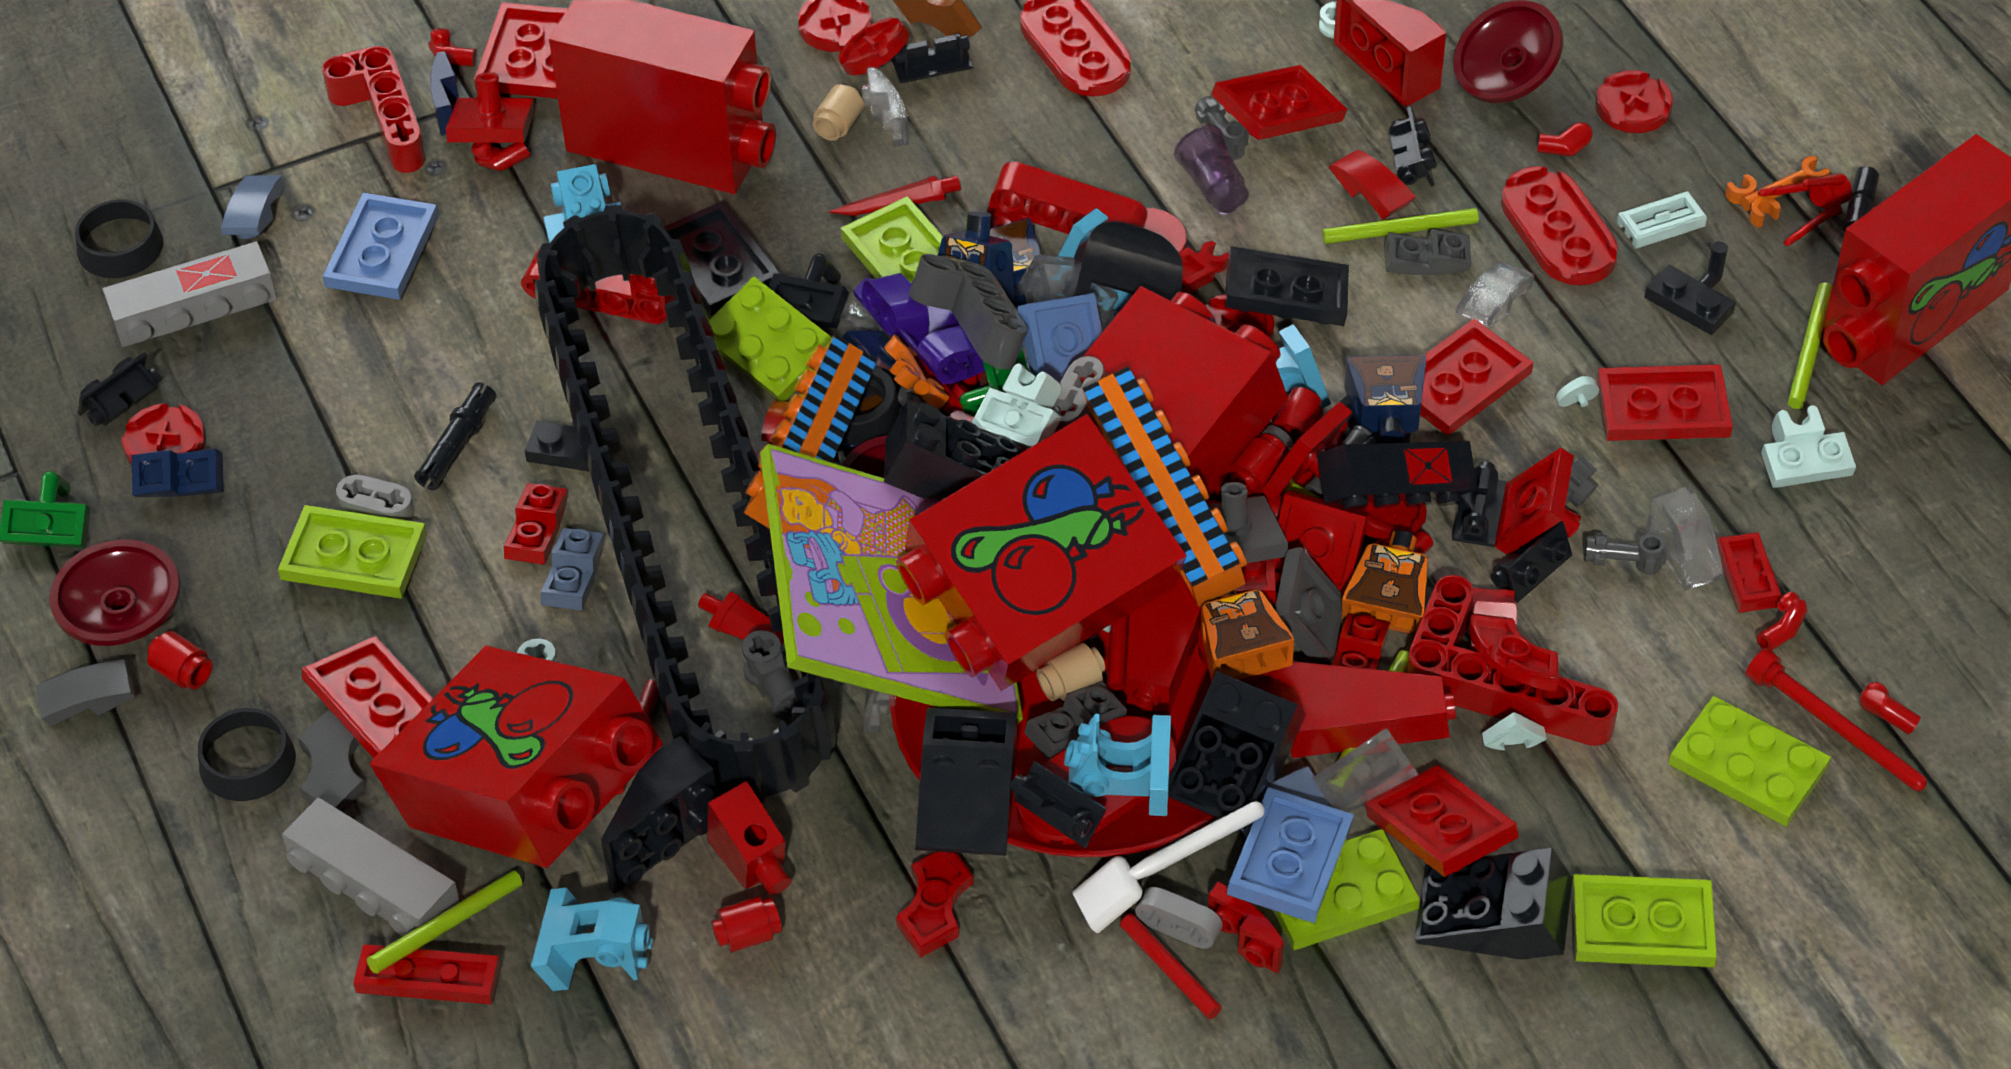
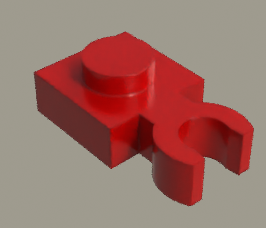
M1214 241L1204 243L1198 253L1194 252L1190 247L1178 252L1183 266L1182 292L1190 294L1211 283L1214 280L1215 273L1226 270L1229 254L1225 253L1221 256H1214L1213 253L1216 246Z

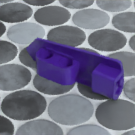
M901 273L876 279L864 278L854 289V296L890 337H893L894 334L900 335L941 383L953 384L985 371L982 359L977 354L953 312L926 306L913 300L909 296L912 283Z

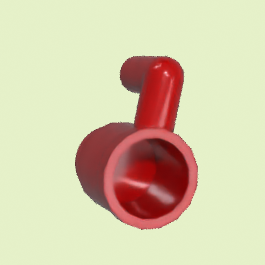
M1297 387L1292 389L1287 401L1279 409L1271 425L1281 428L1296 443L1317 422L1320 415V397L1306 388ZM1347 421L1331 441L1327 450L1339 446L1348 426Z

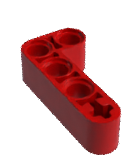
M372 46L328 58L322 65V73L330 102L338 106H348L369 100L393 168L403 173L419 170L425 163L421 132L391 50L384 46Z
M1008 162L1003 165L987 209V213L991 214L990 229L1030 218L1032 223L1066 234L1070 233L1074 224L1096 208L1108 217L1107 222H1123L1144 228L1147 219L1146 208L1134 199L1020 162Z
M540 249L536 251L521 279L523 290L535 299V281L540 278L537 264V254ZM630 274V281H623L622 275L604 278L595 282L596 289L591 292L586 287L581 291L580 298H574L577 308L652 324H661L667 319L664 305L674 301L673 295H658L653 278L649 277L646 279L642 275Z

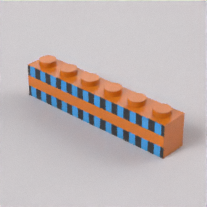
M836 334L826 347L818 344L806 363V366L811 368V370L808 368L805 370L794 388L800 394L795 393L782 413L788 419H783L779 423L770 441L775 443L777 447L832 463L877 360ZM760 460L758 467L762 469V464ZM758 471L746 489L745 493L750 495L751 498L744 513L770 529L763 473Z
M1129 366L1082 388L1089 411L1105 440L1187 555L1180 575L1198 607L1246 584L1242 572V567L1247 565L1245 556L1236 541L1229 544L1223 533L1227 532L1228 528L1218 508L1212 510L1208 508L1205 500L1209 498L1205 485L1199 475L1191 477L1186 467L1191 465L1189 458L1180 442L1173 445L1170 441L1168 434L1172 433V430L1163 411L1154 412L1149 404L1154 401V398L1144 378L1136 381Z

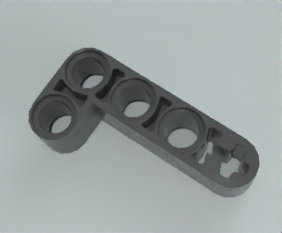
M923 254L917 266L909 290V296L923 305L951 310L977 354L984 362L1000 369H1013L1019 357L1028 328L994 274L988 268L978 263L934 254Z

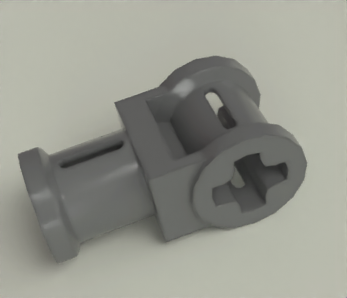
M760 630L752 632L746 636L742 644V653L746 659L743 668L745 678L750 684L757 687L763 698L768 696L772 703L771 710L776 718H791L793 707L804 708V704H797L792 684L794 680L789 674V668L784 666L780 640L769 631Z

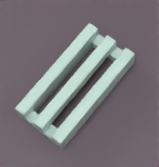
M1686 191L1618 213L1617 224L1620 228L1625 227L1624 234L1627 238H1633L1632 245L1637 249L1705 227L1707 216L1690 193ZM1684 207H1688V208H1685V209H1682V210H1679V211L1670 213V212H1672V211H1675V210H1678V209H1681V208H1684ZM1655 217L1654 219H1651V220H1648V221H1645V222H1642V223H1638V222H1641V221H1644V220H1647V219H1650V218Z

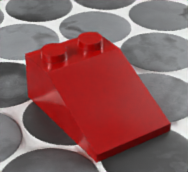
M1337 0L1334 45L1404 107L1441 88L1446 32L1440 24L1431 20L1420 10L1390 0Z

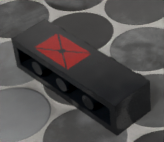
M1470 441L1345 444L1317 453L1324 503H1342L1343 509L1364 508L1369 506L1368 502H1374L1376 509L1398 506L1400 501H1406V507H1418L1431 504V500L1435 499L1437 500V506H1447L1461 503V495L1478 490Z

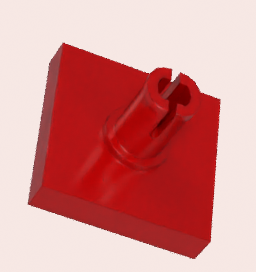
M489 72L478 74L476 76L477 98L457 99L446 126L447 142L524 143L535 113L534 98H500L499 75Z
M1339 401L1296 441L1261 492L1275 502L1308 471H1311L1321 480L1317 453L1327 450L1331 441L1352 414V411Z
M1560 447L1506 483L1494 546L1496 549L1509 555L1561 521L1564 522L1568 538L1575 534L1580 526L1578 521L1581 520V516L1565 507L1574 455Z
M1288 490L1284 494L1278 524L1288 542V550L1302 547L1342 595H1344L1358 565L1370 513L1357 509H1343V505L1325 504L1322 499ZM1285 557L1274 559L1275 572L1281 575Z

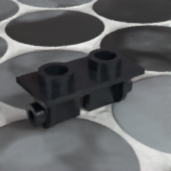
M959 33L935 38L934 47L928 48L926 40L906 44L900 52L891 58L900 84L973 69L967 52L970 49L967 35L960 36Z
M1409 106L1407 107L1409 118L1405 120L1397 119L1392 122L1389 128L1392 150L1395 154L1394 160L1397 177L1405 185H1412L1418 179L1426 177L1429 184L1433 186L1435 184L1431 169L1437 168V163L1431 147L1426 145V142L1431 140L1430 131L1425 119L1418 120L1412 107Z
M143 352L135 359L127 357L115 366L112 371L113 374L101 382L97 379L89 383L80 393L78 414L81 416L89 410L87 417L94 426L97 427L100 424L107 425L128 410L129 406L120 396L125 394L135 405L147 395L157 390V384L162 379L154 368L148 371L145 368L147 354Z
M1485 461L1475 468L1478 490L1461 495L1462 502L1459 503L1452 541L1489 547L1495 546L1506 481L1498 480V471L1495 469V465Z
M1564 522L1557 523L1518 548L1520 555L1512 553L1501 563H1497L1493 567L1491 580L1500 588L1508 586L1511 590H1514V602L1518 603L1572 556Z
M1037 761L1033 762L1027 776L1024 777L1018 774L1010 784V789L1014 791V801L1084 848H1087L1107 808Z

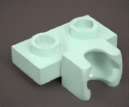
M1018 363L1014 365L1003 386V390L1006 393L989 388L972 421L983 432L995 437H1007L1018 446L1029 449L1051 436L1062 417L1052 408L1061 393V385L1049 374L1040 372L1037 376H1034L1023 365Z
M1811 405L1808 407V417L1804 419L1802 425L1795 424L1791 420L1789 413L1785 410L1779 411L1774 417L1772 433L1776 443L1764 444L1761 451L1772 488L1853 476L1856 465L1845 433L1839 432L1824 435L1825 427L1816 406Z

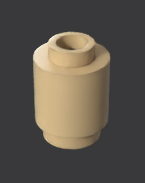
M839 84L833 86L814 112L813 128L816 133L829 141H835L839 137L845 136L864 109V101L860 93L848 85Z
M1080 643L1049 660L1047 664L1039 668L1036 672L1037 679L1049 700L1055 701L1059 698L1065 700L1066 694L1102 681L1105 663L1095 647L1089 648L1085 643Z

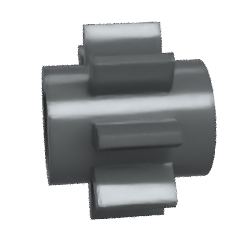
M1583 456L1578 458L1575 463H1572L1566 505L1571 502L1577 508L1587 500L1599 485L1591 478L1597 469Z

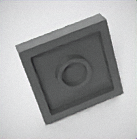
M1230 482L1223 485L1221 488L1222 502L1207 504L1210 510L1218 508L1228 528V531L1223 533L1228 543L1230 544L1235 541L1238 543L1247 563L1285 557L1288 550V542L1265 496L1247 498L1248 491L1242 483Z
M1302 547L1287 550L1277 602L1271 605L1292 633L1294 642L1314 664L1332 665L1342 619L1343 595Z

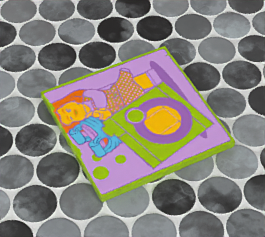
M767 444L760 452L787 667L943 709L1017 713V724H1019L1023 720L1017 682L1001 691L987 670L974 678L968 676L954 658L945 639V632L956 626V624L938 598L924 606L921 605L912 596L897 569L896 560L907 554L905 544L909 519L945 498L923 499L885 483L884 478Z

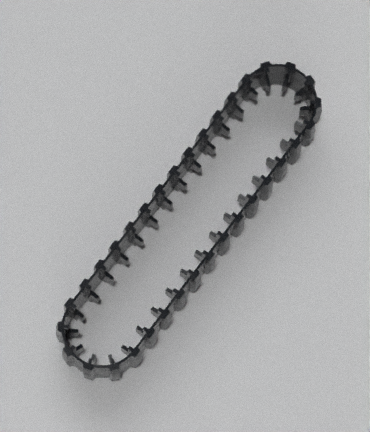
M621 205L605 206L604 211L582 218L574 215L563 222L564 228L550 243H543L537 254L540 278L535 281L536 304L545 335L548 339L552 358L559 374L565 399L570 409L573 424L579 437L584 459L590 472L596 497L602 510L604 522L611 538L616 560L623 576L628 598L633 607L640 636L644 642L649 664L656 680L661 702L668 718L673 740L681 736L713 768L717 794L721 791L728 792L746 781L761 803H764L766 796L779 794L789 789L797 793L809 785L808 777L822 760H830L835 748L836 730L833 718L836 717L837 696L834 680L801 671L802 678L792 684L797 704H804V708L793 707L791 712L793 723L788 726L782 720L778 723V728L773 731V735L756 740L749 738L748 733H741L740 741L727 739L726 732L721 729L713 734L707 709L691 710L689 699L701 694L696 673H679L677 664L689 658L684 636L668 638L666 628L677 622L672 600L656 601L655 592L666 587L661 565L645 566L643 558L655 552L649 530L634 531L632 523L644 518L639 497H623L621 489L633 484L627 461L614 463L611 461L610 456L622 450L616 428L601 429L600 422L611 417L605 395L590 396L589 390L600 384L595 362H579L580 356L590 352L584 329L569 330L568 325L579 320L574 298H580L581 291L586 287L591 292L596 289L595 282L607 277L622 275L623 281H630V274L642 275L646 279L650 277L654 279L659 296L673 295L674 301L664 305L670 328L684 327L685 333L675 338L681 360L695 359L696 366L686 370L692 393L706 392L707 399L698 403L703 426H718L719 432L709 437L714 459L729 458L730 466L721 470L724 489L726 493L740 492L742 500L732 505L737 527L752 526L753 535L744 539L749 562L764 561L765 570L756 574L761 597L776 596L777 606L769 609L768 614L772 631H783L770 529L744 513L751 498L745 492L756 473L761 471L760 467H758L759 462L750 443L748 430L738 408L736 395L727 376L722 355L715 342L714 332L704 310L702 297L693 278L688 257L680 239L672 240L666 231L663 220L651 212L643 216L623 211ZM785 644L780 646L785 668H788Z

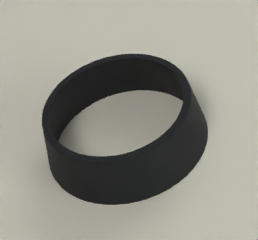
M118 199L100 203L86 211L79 219L75 228L78 260L85 270L99 277L122 278L137 274L152 265L159 257L163 248V236L152 213L144 205L131 200ZM130 218L144 221L150 225L146 237L138 245L123 252L99 253L87 248L83 244L84 239L93 229L108 221Z
M241 708L226 712L208 724L198 742V763L201 780L212 793L227 800L250 801L264 797L281 787L294 769L296 752L290 737L282 723L274 715L264 710ZM261 726L272 729L282 736L281 748L275 759L265 768L249 775H224L212 769L205 761L206 753L211 745L222 735L237 728Z

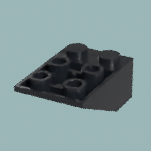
M907 399L885 439L884 482L923 499L946 498L1023 452V448L1007 437H995L981 431L970 421L955 420L941 414L937 408L930 404H918Z
M1216 671L1169 777L1168 797L1219 819L1251 802L1261 803L1267 788L1271 786L1287 759L1306 713L1294 702Z
M927 708L922 744L915 850L1006 856L1013 795L1010 784L1015 775L1018 745L1017 713Z
M678 736L658 750L637 772L601 838L609 888L613 894L625 886L637 883L644 876L645 872L662 860L666 861L674 857L682 846L696 836L707 833L708 802L717 798L714 771L681 736Z
M1552 847L1482 857L1446 877L1442 876L1430 865H1426L1415 941L1421 945L1520 960L1562 955L1565 950L1573 878Z

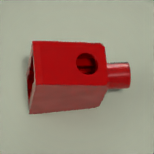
M746 781L708 802L707 841L743 888L750 889L761 882L770 896L784 891L792 882L791 877L784 869L786 843L748 782Z

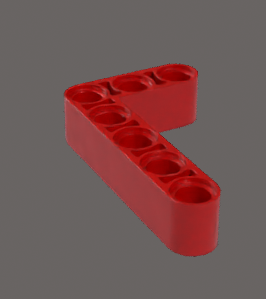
M1448 575L1438 580L1410 647L1407 673L1442 676L1444 694L1453 693L1454 704L1457 707L1501 720L1515 712L1543 726L1546 733L1586 745L1599 746L1610 741L1614 733L1618 712V701L1611 692L1559 676L1556 692L1534 688L1502 674L1487 663L1478 652L1461 648L1460 644L1470 620L1473 597L1472 584L1466 578L1458 575Z

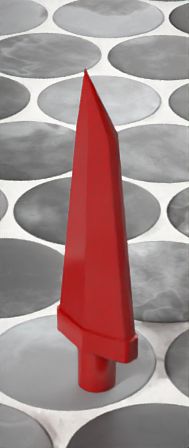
M934 175L924 180L848 203L827 213L849 216L871 213L907 196L915 205L945 200L944 194L960 191L961 185L957 175L940 180Z
M731 591L723 601L707 592L701 596L698 607L713 615L709 622V628L742 640L752 632L760 630L769 631L779 638L781 646L785 644L783 631L773 632L769 617L741 599V596Z

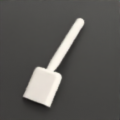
M1251 802L1153 853L1131 868L1124 857H1113L1072 891L1091 929L1096 933L1101 932L1140 900L1142 888L1137 880L1155 874L1260 819L1265 812L1264 806L1260 802Z

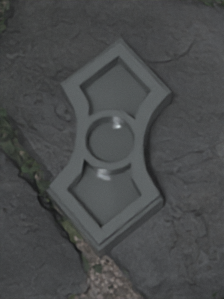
M327 710L298 738L300 747L312 760L310 774L300 788L302 798L310 803H313L319 797L342 812L365 790L363 780L351 768L353 754L360 743L330 710Z

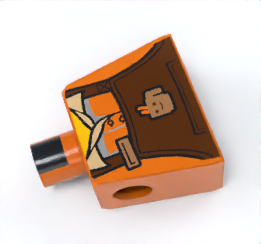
M1397 530L1392 532L1388 546L1374 543L1367 546L1342 598V619L1346 620L1348 613L1358 616L1368 615L1376 620L1389 622L1390 630L1416 635L1425 609L1428 557L1424 554L1413 552L1417 540L1413 534Z
M1234 589L1201 606V635L1211 682L1216 671L1241 680L1293 666L1294 637L1262 591L1255 589L1237 594Z

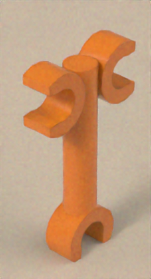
M1809 156L1802 161L1801 170L1761 189L1803 183L1805 179L1829 176L1830 170L1826 168L1819 172L1813 171L1816 169L1818 158L1816 156ZM1749 174L1743 175L1741 185L1743 189L1736 187L1732 182H1728L1725 192L1726 198L1734 204L1741 205L1745 211H1750L1749 219L1754 226L1758 228L1763 226L1765 217L1763 213L1769 214L1774 220L1779 219L1781 206L1775 199L1782 195L1760 197L1758 195L1759 190L1756 191L1757 182Z
M894 334L884 346L888 354L897 360L889 370L896 376L894 380L908 390L912 388L916 395L921 396L928 404L940 410L949 399V396L942 392L944 387L931 378L926 380L915 359L917 354L910 346L907 347L902 343L900 338Z

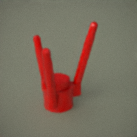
M1843 173L1805 179L1803 183L1771 187L1758 191L1760 197L1809 191L1813 204L1825 209V211L1785 239V246H1790L1800 240L1828 218L1842 213L1841 204L1848 202L1852 195L1850 181Z

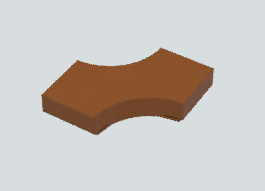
M893 0L910 24L920 22L931 25L945 36L959 33L960 36L967 35L969 38L982 28L962 0Z

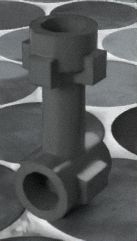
M1206 96L1202 98L1195 106L1197 120L1201 124L1206 123L1209 128L1213 127L1219 134V150L1225 158L1229 160L1242 158L1245 154V146L1248 145L1249 133L1239 122H1228L1223 116L1226 114V110L1214 97Z
M1649 533L1643 535L1639 540V544L1607 542V535L1604 534L1587 536L1585 561L1593 562L1594 565H1604L1606 559L1636 561V567L1640 572L1651 575L1659 572L1662 565L1666 564L1667 546H1665L1664 539L1657 534Z

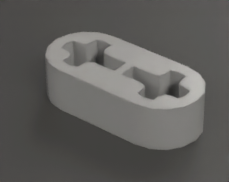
M1091 356L1081 357L1073 361L1060 381L1061 393L1052 408L1062 417L1056 429L1061 430L1086 414L1091 417L1092 414L1089 411L1082 388L1107 377L1104 366L1099 359ZM1092 373H1094V375H1095L1094 378H1091V377H1089V376H1090ZM1081 377L1086 378V379L1084 380L1083 384H1082V382H1081V380H1080ZM1073 405L1075 406V409H1076L1075 412L1070 411V410L1072 409ZM1062 411H1068L1065 416L1061 414Z
M356 474L345 477L337 485L336 493L342 511L407 521L413 517L414 507L411 493L402 485Z
M1158 887L1147 888L1135 908L1137 917L1145 925L1198 948L1208 949L1212 947L1223 927L1222 920L1211 909Z

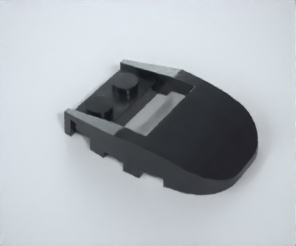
M1105 222L1089 230L1080 241L1073 258L1075 263L1070 276L1065 279L1062 295H1066L1065 298L1089 294L1091 283H1095L1129 294H1134L1142 286L1171 300L1177 292H1182V260L1178 251L1167 239L1151 230L1123 222Z

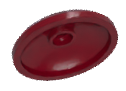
M1509 1L1488 9L1471 22L1458 41L1454 53V72L1458 82L1469 95L1488 103H1505L1528 95L1548 79L1559 62L1563 50L1561 26L1549 9L1532 1Z
M112 540L84 549L68 560L53 580L49 602L56 623L70 637L90 645H120L138 640L150 634L168 619L179 599L180 579L173 561L161 549L142 541Z

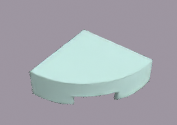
M1515 712L1482 733L1484 746L1497 750H1505L1504 745L1525 743L1526 748H1530L1546 740L1543 726Z

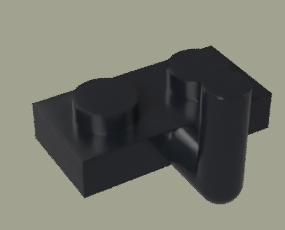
M1720 241L1712 244L1707 272L1699 280L1668 265L1646 287L1644 298L1712 336L1734 313L1736 301L1712 289L1722 279L1728 251L1727 244Z
M817 253L812 257L805 279L773 273L769 285L772 291L815 325L833 329L838 327L849 296V292L844 286L834 285L840 281L841 274L827 257L821 253ZM822 277H823L828 283H823V282H821Z
M573 420L571 426L536 421L525 448L526 462L589 472Z

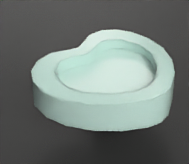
M1582 376L1565 385L1556 394V399L1562 407L1579 402L1581 407H1585L1588 405L1587 401L1595 398L1600 389L1595 379Z

